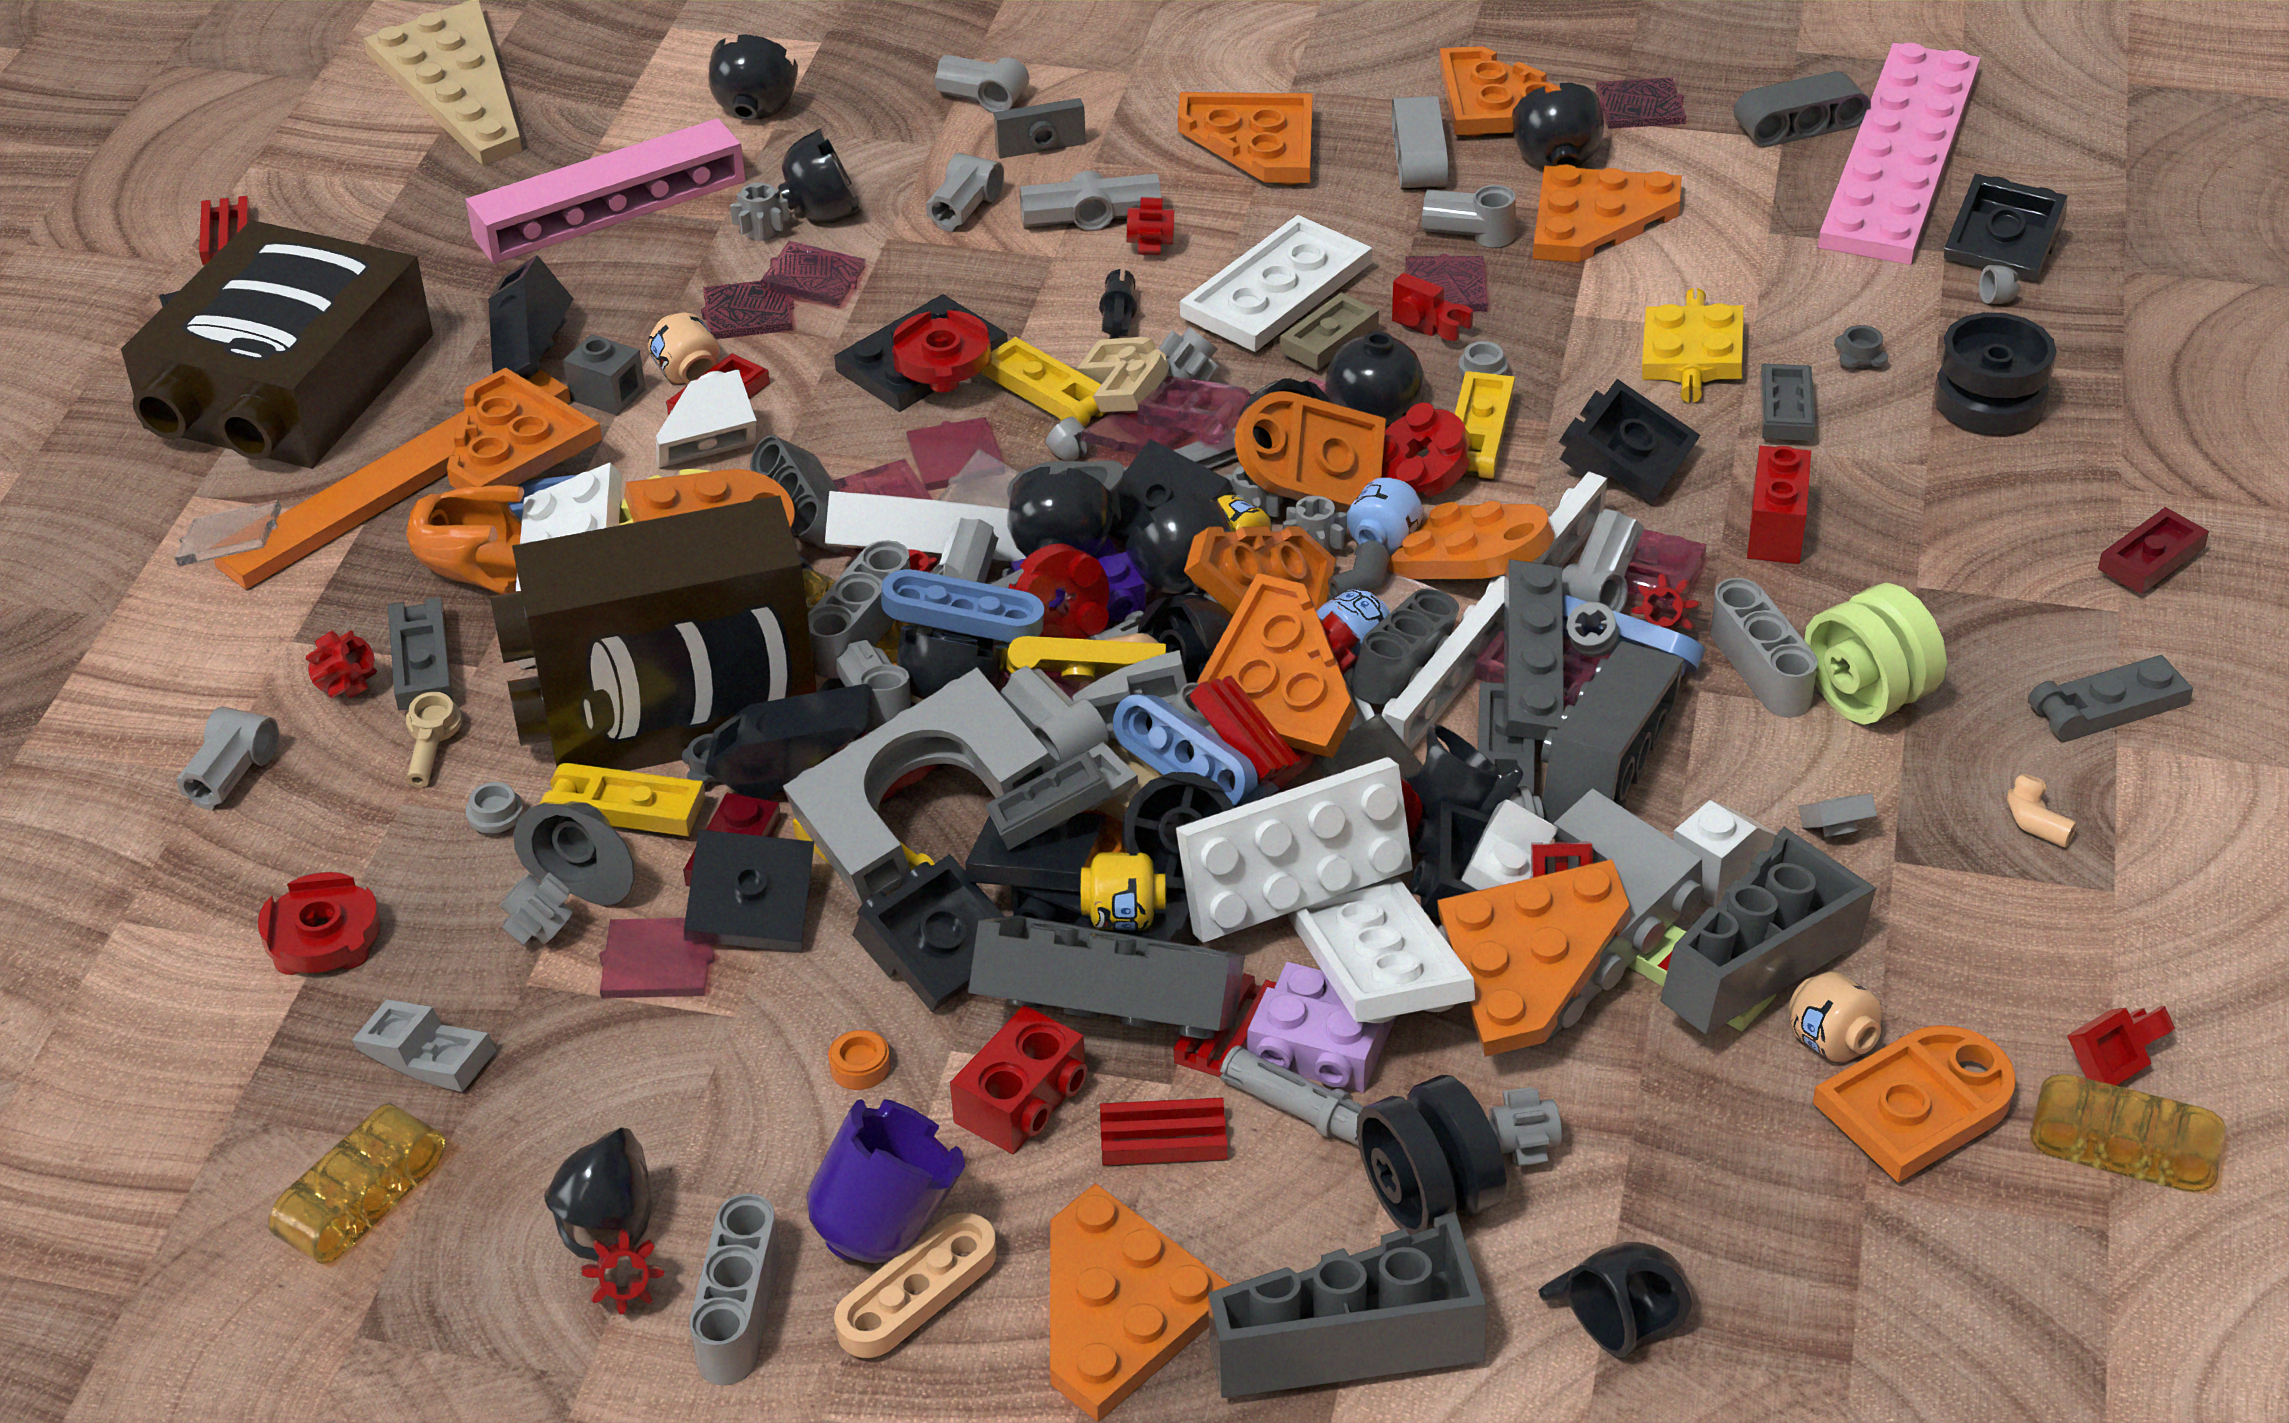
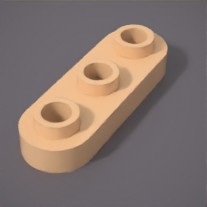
M956 1213L947 1216L923 1234L911 1247L893 1258L845 1296L837 1305L834 1314L836 1335L840 1346L847 1353L856 1357L873 1358L881 1356L892 1350L983 1276L993 1266L997 1256L995 1231L990 1222L982 1216L973 1213ZM963 1252L970 1253L968 1256L964 1257L957 1256L958 1254ZM915 1290H924L918 1295L910 1294V1292ZM874 1328V1330L871 1331H863L865 1329Z

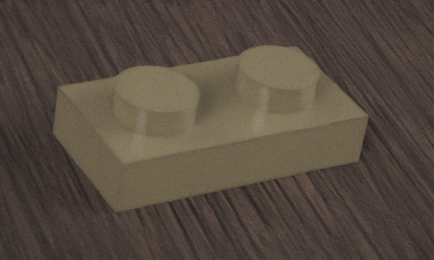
M1341 292L1280 336V352L1318 371L1332 360L1337 350L1346 342L1366 335L1378 327L1379 310Z

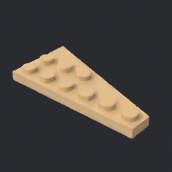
M469 0L436 13H424L418 16L416 20L399 26L384 27L378 33L363 38L366 53L482 166L522 152L520 135L479 0Z

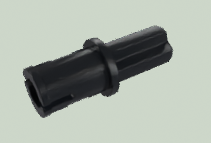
M1121 269L1111 271L1105 279V293L1099 301V310L1103 316L1102 331L1109 334V339L1128 336L1131 319L1137 311V301L1134 297L1136 280L1133 274L1125 270L1124 281L1120 280Z

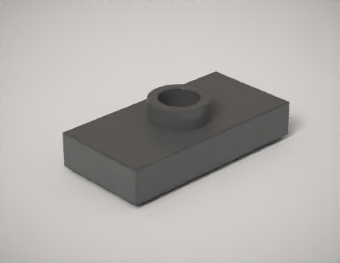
M1081 98L993 112L995 148L999 159L1086 144L1085 111Z
M1761 364L1762 438L1813 441L1815 416L1812 366Z
M1089 751L987 803L985 807L1007 849L1010 850L1048 829L1065 824L1071 817L1113 796Z

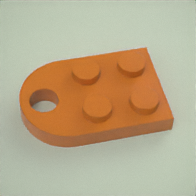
M1286 391L1273 392L1264 395L1243 412L1235 430V449L1244 471L1264 490L1295 500H1301L1307 496H1323L1333 501L1336 511L1347 513L1369 482L1381 478L1386 418ZM1254 426L1262 427L1269 433L1272 439L1271 449L1264 448L1256 442L1253 435Z
M727 469L626 482L624 498L634 523L779 495L791 530L795 513L791 497L779 483L766 475L744 469Z
M1489 501L1480 505H1458L1456 502H1447L1433 508L1429 513V517L1414 533L1409 534L1403 539V547L1398 548L1390 557L1388 568L1393 579H1483L1496 577L1505 573L1509 559L1532 562L1540 557L1551 546L1555 532L1547 511L1538 505L1500 504L1498 501Z
M1928 1026L1908 1033L1815 1086L1813 1104L1899 1183L1997 1125L2006 1116L2010 1108L2016 1082L2015 1071L2006 1053L1987 1037L1975 1031L1957 1026ZM1974 1061L1986 1067L1987 1071L1980 1073L1970 1072L1962 1068L1958 1063Z

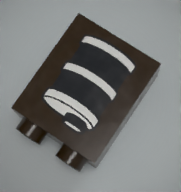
M250 220L121 348V352L134 394L133 409L144 429H148L155 435L165 439H178L181 437L231 449L241 456L252 460L268 458L313 469L433 336V330L417 256Z
M780 495L512 545L521 591L490 596L503 664L530 658L535 660L536 676L507 681L520 746L551 741L556 768L563 763L631 771L681 761L682 753L688 748L691 741L701 735L714 733L716 728L747 705L817 692L802 564Z

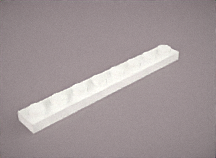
M1588 471L1574 489L1568 488L1559 507L1549 517L1555 532L1554 540L1551 546L1531 563L1564 567L1591 534L1599 513L1603 512L1607 478ZM1504 574L1491 579L1486 594L1476 605L1471 604L1468 606L1462 616L1460 625L1450 636L1445 635L1441 638L1433 657L1424 667L1419 666L1414 670L1408 686L1397 699L1391 698L1387 702L1380 718V726L1384 730L1383 754L1403 762L1426 734L1428 727L1437 721L1503 641Z

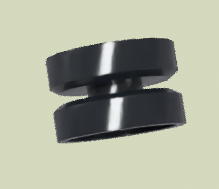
M1982 312L1962 317L1949 326L1943 338L1940 356L1942 366L1937 373L1934 391L1937 408L1948 420L1955 424L1984 434H2010L2028 429L2040 421L2046 408L2049 393L2048 381L2053 373L2057 353L2054 339L2043 327L2020 316L2007 313Z
M1441 1074L1413 1086L1407 1094V1100L1401 1096L1391 1095L1365 1106L1358 1114L1356 1134L1360 1156L1368 1179L1382 1207L1399 1229L1405 1228L1410 1235L1434 1228V1218L1455 1211L1459 1216L1470 1218L1498 1206L1505 1198L1506 1172L1495 1132L1481 1105L1469 1089L1454 1076Z

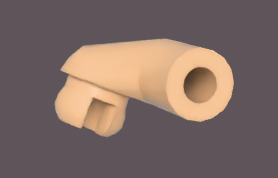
M2029 774L2019 775L2015 780L2014 789H2009L2007 795V802L2017 825L2026 832L2064 848L2068 847L2076 831L2077 822L2046 809L2045 803L2041 800L2042 795L2047 789L2043 780Z

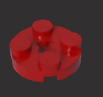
M947 310V318L936 319L931 318V312L920 313L905 320L894 332L892 352L895 370L909 379L930 384L931 389L937 392L955 390L959 386L960 381L977 375L985 367L989 366L992 361L991 343L986 325L979 318L965 312Z
M1418 403L1412 406L1405 416L1399 418L1385 429L1381 478H1393L1404 481L1416 493L1423 492L1426 498L1438 495L1449 489L1464 475L1470 463L1467 453L1470 448L1469 445L1472 447V439L1462 420L1450 411L1434 409L1430 403ZM1425 449H1428L1429 453L1423 458L1419 455H1416L1417 453Z
M1060 543L1036 550L1019 566L1024 572L1018 578L1016 586L1010 583L1008 588L1031 593L1042 601L1044 605L1043 630L1038 637L1088 639L1090 635L1099 634L1106 627L1109 620V613L1106 609L1109 600V583L1104 568L1096 558L1085 551ZM1061 588L1062 591L1066 592L1065 598L1056 609L1049 607V602L1056 599V590Z
M321 872L299 877L287 884L288 893L281 896L276 902H274L272 895L260 910L258 929L265 952L273 959L274 966L278 972L285 975H294L300 972H325L339 967L342 969L356 968L368 959V948L375 941L380 930V915L373 892L367 886L366 891L356 886L354 877L343 873ZM318 918H328L326 924L315 926Z

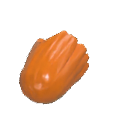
M510 485L465 487L441 494H429L415 503L409 516L406 536L411 552L419 562L445 578L489 589L498 594L516 591L517 569L512 545L520 544L522 520L514 514L508 502H520L524 495V489L519 486Z

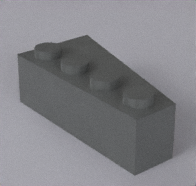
M1621 641L1608 659L1603 657L1600 659L1593 681H1584L1577 703L1566 706L1559 728L1557 730L1550 729L1545 737L1541 751V761L1548 763L1542 799L1545 821L1554 825V822L1592 788L1625 809L1626 799L1624 798L1630 783H1638L1644 771L1649 750H1654L1676 707L1684 658Z
M1784 826L1775 836L1772 847L1767 852L1762 850L1752 860L1748 873L1740 881L1735 879L1725 889L1721 902L1716 907L1710 906L1675 943L1660 1002L1707 1035L1860 944L1876 887Z
M1020 915L978 920L968 993L1005 998L1007 1003L1019 1006L1026 1005L1028 1007L1041 1008L1044 1004L1064 1007L1063 1013L1079 1017L1099 1018L1100 1013L1121 1016L1120 1023L1134 1027L1156 1028L1157 1022L1179 1025L1178 1033L1181 1035L1214 1039L1215 1030L1221 1031L1235 1027L1245 955Z
M1455 1211L1434 1218V1228L1410 1235L1403 1228L1382 1235L1380 1246L1350 1256L1345 1248L1321 1255V1262L1314 1268L1296 1273L1289 1267H1285L1208 1293L1210 1352L1221 1398L1485 1361L1486 1301Z

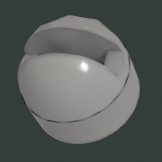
M2001 265L1986 266L1981 273L1979 281V293L1982 301L1986 304H2003L2015 299L2021 287L2016 283L2019 279L2018 274L2010 267Z
M1068 417L1051 430L1045 444L1057 457L1065 461H1075L1078 457H1083L1088 452L1090 436L1085 427L1075 417Z

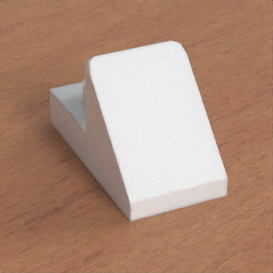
M1507 799L1504 800L1493 811L1461 881L1477 890H1483L1530 879L1531 842L1550 843L1558 828Z

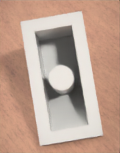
M739 370L726 373L713 371L704 374L698 380L690 381L656 435V461L659 468L755 444L757 420Z
M1709 800L1674 830L1673 840L1702 858V884L1704 887L1702 900L1716 907L1723 899L1725 889L1735 879L1740 881L1748 873L1752 860L1762 850L1767 852L1772 847L1777 833L1737 810Z

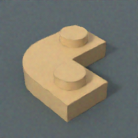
M1131 337L1098 340L1076 369L1078 372L1102 384L1093 395L1100 412L1123 411L1124 413H1133L1141 410L1148 404L1149 398L1165 378L1169 364L1165 354L1155 347L1151 338Z

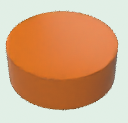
M854 1030L844 1033L833 1041L828 1051L831 1076L837 1084L844 1088L852 1090L872 1088L881 1083L890 1072L891 1062L888 1044L882 1036L875 1032Z

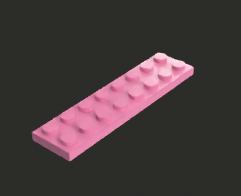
M1916 43L1892 44L1871 98V109L1866 111L1820 230L1818 248L1903 264H1912L1975 83L1981 57L1971 56L1959 50L1941 51L1924 48Z

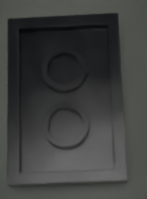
M942 294L834 355L835 368L838 373L898 412H901L935 392L931 389L930 384L909 379L894 368L893 336L897 327L905 320L925 312H931L932 319L947 318V310L971 314L979 318L986 325L991 343V352L1006 343L1008 336L1005 331Z

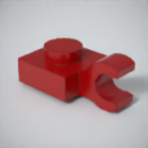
M1404 272L1393 281L1392 321L1432 337L1438 332L1442 338L1449 341H1457L1459 339L1460 326L1468 329L1472 327L1473 310L1466 305L1444 300V287Z
M2160 1006L2148 1014L2144 1008L2133 1011L2130 1014L2127 1008L2110 1009L2070 1033L2067 1037L2092 1092L2108 1091L2152 1064L2145 1046L2169 1034L2175 1029V1026L2165 1006Z

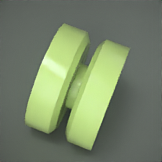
M1887 582L1872 586L1852 596L1848 602L1837 604L1815 615L1806 627L1804 641L1818 659L1815 685L1829 705L1848 720L1863 725L1877 722L1898 711L1903 704L1915 702L1934 692L1944 680L1947 657L1943 637L1935 619L1923 603L1904 587Z

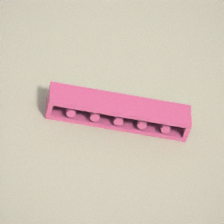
M719 118L466 198L472 237L489 260L496 264L746 182L741 143Z

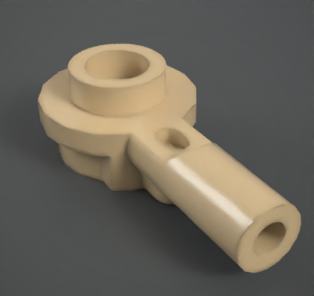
M427 692L419 695L411 702L406 715L407 730L413 738L417 739L406 780L408 784L416 788H423L428 785L439 742L453 736L461 726L460 709L444 693Z

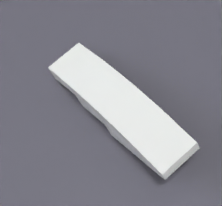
M829 491L825 544L828 546L865 549L877 541L891 540L905 545L907 549L919 550L927 556H935L937 559H941L952 524L962 517L971 520L981 519L994 527V534L999 539L992 563L1011 564L1010 562L1026 558L1016 548L1007 527L1008 509Z

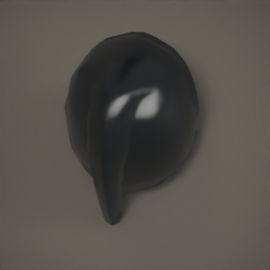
M1431 724L1426 732L1427 754L1422 769L1414 775L1402 776L1410 783L1412 790L1421 800V819L1429 820L1441 799L1492 815L1499 803L1510 799L1523 777V770L1519 766H1514L1507 773H1501L1488 758L1461 736L1442 725ZM1438 738L1441 739L1447 745L1449 751L1444 748V746L1440 743Z
M618 1128L606 1133L596 1142L579 1148L564 1160L550 1186L544 1193L545 1203L548 1209L553 1212L559 1236L565 1246L580 1258L597 1261L599 1255L596 1253L595 1248L581 1246L569 1238L564 1230L563 1221L571 1225L590 1229L618 1230L619 1232L621 1229H626L629 1236V1244L632 1246L637 1245L647 1230L652 1210V1201L647 1183L648 1170L643 1148L630 1129ZM617 1238V1240H616L614 1243H612V1244H610V1245H613V1244L618 1243V1238Z
M1622 1242L1601 1249L1576 1267L1546 1283L1538 1290L1539 1297L1543 1301L1566 1299L1575 1316L1593 1340L1603 1350L1619 1358H1623L1640 1347L1677 1330L1685 1323L1692 1308L1690 1282L1681 1264L1667 1251L1655 1245L1641 1242Z

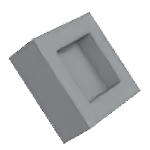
M1873 793L1849 795L1798 806L1802 828L1823 827L1824 837L1858 831L1857 820L1877 816Z

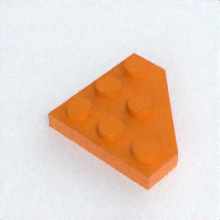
M1484 46L1440 48L1439 66L1455 135L1478 137L1488 133L1510 132L1513 134L1512 112L1524 96L1544 86L1546 93L1561 90L1559 86L1547 82V73L1519 61L1513 64L1512 67L1498 61L1497 52Z
M1180 92L1178 132L1263 182L1279 183L1282 185L1310 183L1313 93Z
M1566 164L1544 166L1532 259L1580 263L1593 257L1594 248L1607 242L1614 246L1619 245L1644 233V225L1656 219L1666 223L1678 217L1682 175H1670L1662 171L1650 173L1628 172L1617 168H1605L1603 170L1585 169Z
M505 367L466 387L463 398L465 408L463 415H459L454 435L455 450L453 456H449L447 464L449 484L456 489L493 485L517 486L528 479L539 476L543 471L580 454L584 449L601 441L600 423Z
M1301 526L1286 527L1282 531H1270L1269 527H1241L1235 532H1225L1223 527H1208L1194 536L1184 572L1198 588L1205 590L1229 611L1232 617L1257 573L1304 584L1317 611L1327 602L1329 593L1328 578L1333 576L1336 558Z
M1257 573L1196 683L1200 684L1207 681L1210 684L1214 679L1219 678L1222 681L1224 677L1232 675L1290 747L1333 759L1357 714V709L1321 620L1304 584Z
M1613 859L1437 900L1439 917L1448 944L1474 978L1475 1000L1468 1001L1467 1004L1484 1057L1545 1043L1557 1026V1017L1571 996L1575 998L1578 996L1600 964V955L1614 935L1618 937L1629 922L1630 904Z
M1094 1183L1050 1219L1051 1385L1097 1422L1101 1421L1209 1327L1208 1293L1232 1284L1098 1184Z

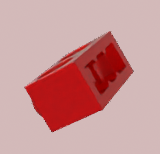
M1759 445L1747 559L1800 564L1807 516L1812 450L1795 449L1789 446L1772 447Z
M1023 1005L950 1081L953 1122L1003 1150L1014 1154L1030 1136L1035 1137L1042 1132L1051 1113L1067 1096L1073 1097L1083 1086L1088 1072V1067L1085 1064L1084 1035Z

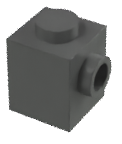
M591 334L563 359L564 374L572 401L618 416L646 390L640 350Z

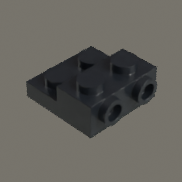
M1975 173L1944 247V259L1980 268H1985L1988 265L2006 266L2012 268L2020 278L2037 282L2047 255L2052 254L2065 221L2068 195L2056 193L2049 188H2035L2010 182L1999 176L1989 177Z
M1616 379L1605 395L1596 390L1580 413V416L1586 419L1584 422L1575 417L1558 442L1566 447L1559 459L1583 476L1588 471L1607 479L1611 476L1653 504L1701 435L1619 379Z
M1441 799L1429 820L1423 818L1418 823L1413 835L1411 849L1413 852L1422 854V860L1414 870L1410 891L1412 894L1421 896V908L1427 915L1440 918L1437 900L1478 891L1461 881L1491 815ZM1545 857V875H1547L1548 857Z
M951 854L932 866L927 861L919 864L905 876L901 882L902 886L889 895L884 891H880L871 896L858 909L857 915L859 919L852 934L889 978L899 973L931 1012L969 987L978 920L1005 917L976 883L966 881L965 870Z

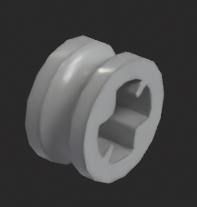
M1587 602L1579 605L1571 612L1567 620V630L1572 646L1579 654L1585 657L1597 658L1604 656L1612 651L1618 643L1620 633L1614 613L1608 606L1600 602ZM1601 623L1604 631L1601 635L1598 636L1596 633L1591 632L1585 637L1583 627L1586 624L1596 627Z

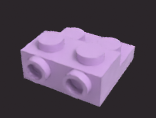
M1286 962L1275 988L1267 987L1247 1030V1050L1304 1078L1319 1081L1328 1086L1342 1087L1364 1093L1396 1016L1384 1023H1368L1365 1021L1356 1023L1322 970Z

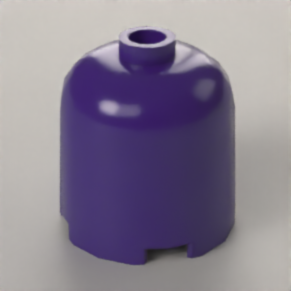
M884 1099L878 1109L867 1108L864 1100H856L817 1170L806 1196L809 1220L818 1234L825 1240L826 1246L833 1254L847 1261L859 1260L884 1264L918 1241L965 1168L961 1149L955 1146L949 1152L934 1137L939 1129V1125L913 1108L892 1100Z

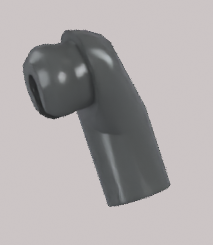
M1368 540L1360 544L1354 552L1356 559L1353 569L1328 578V587L1333 599L1347 590L1360 588L1369 592L1383 584L1390 557L1386 547L1381 542Z

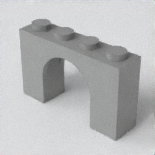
M978 668L973 669L959 679L950 681L941 690L915 706L901 711L892 720L864 737L852 741L843 750L815 767L806 769L797 778L783 786L796 820L812 841H814L861 905L880 891L888 894L901 886L902 880L911 871L902 845L877 814L878 806L884 793L898 778L922 766L953 764L966 768L977 775L997 799L1054 769L1048 750Z
M1593 788L1554 822V826L1558 828L1554 835L1555 842L1578 843V841H1590L1593 849V864L1613 859L1630 904V920L1620 935H1614L1600 955V964L1576 998L1571 996L1557 1017V1026L1546 1040V1043L1561 1028H1569L1574 1025L1583 1014L1586 1005L1602 990L1613 988L1623 976L1625 968L1636 959V956L1641 952L1648 953L1652 951L1662 939L1665 930L1681 915H1690L1697 908L1704 894L1701 857ZM1568 856V868L1579 867L1578 856ZM1441 925L1438 931L1447 941L1443 926Z

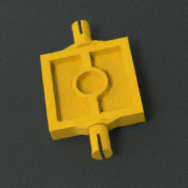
M1694 288L1686 292L1685 306L1664 304L1661 306H1646L1642 380H1671L1681 383L1680 396L1683 401L1688 403L1690 402V390H1693V403L1699 401L1702 396V382L1716 379H1742L1744 305L1715 303L1705 306L1706 293L1700 288H1697V299H1694Z

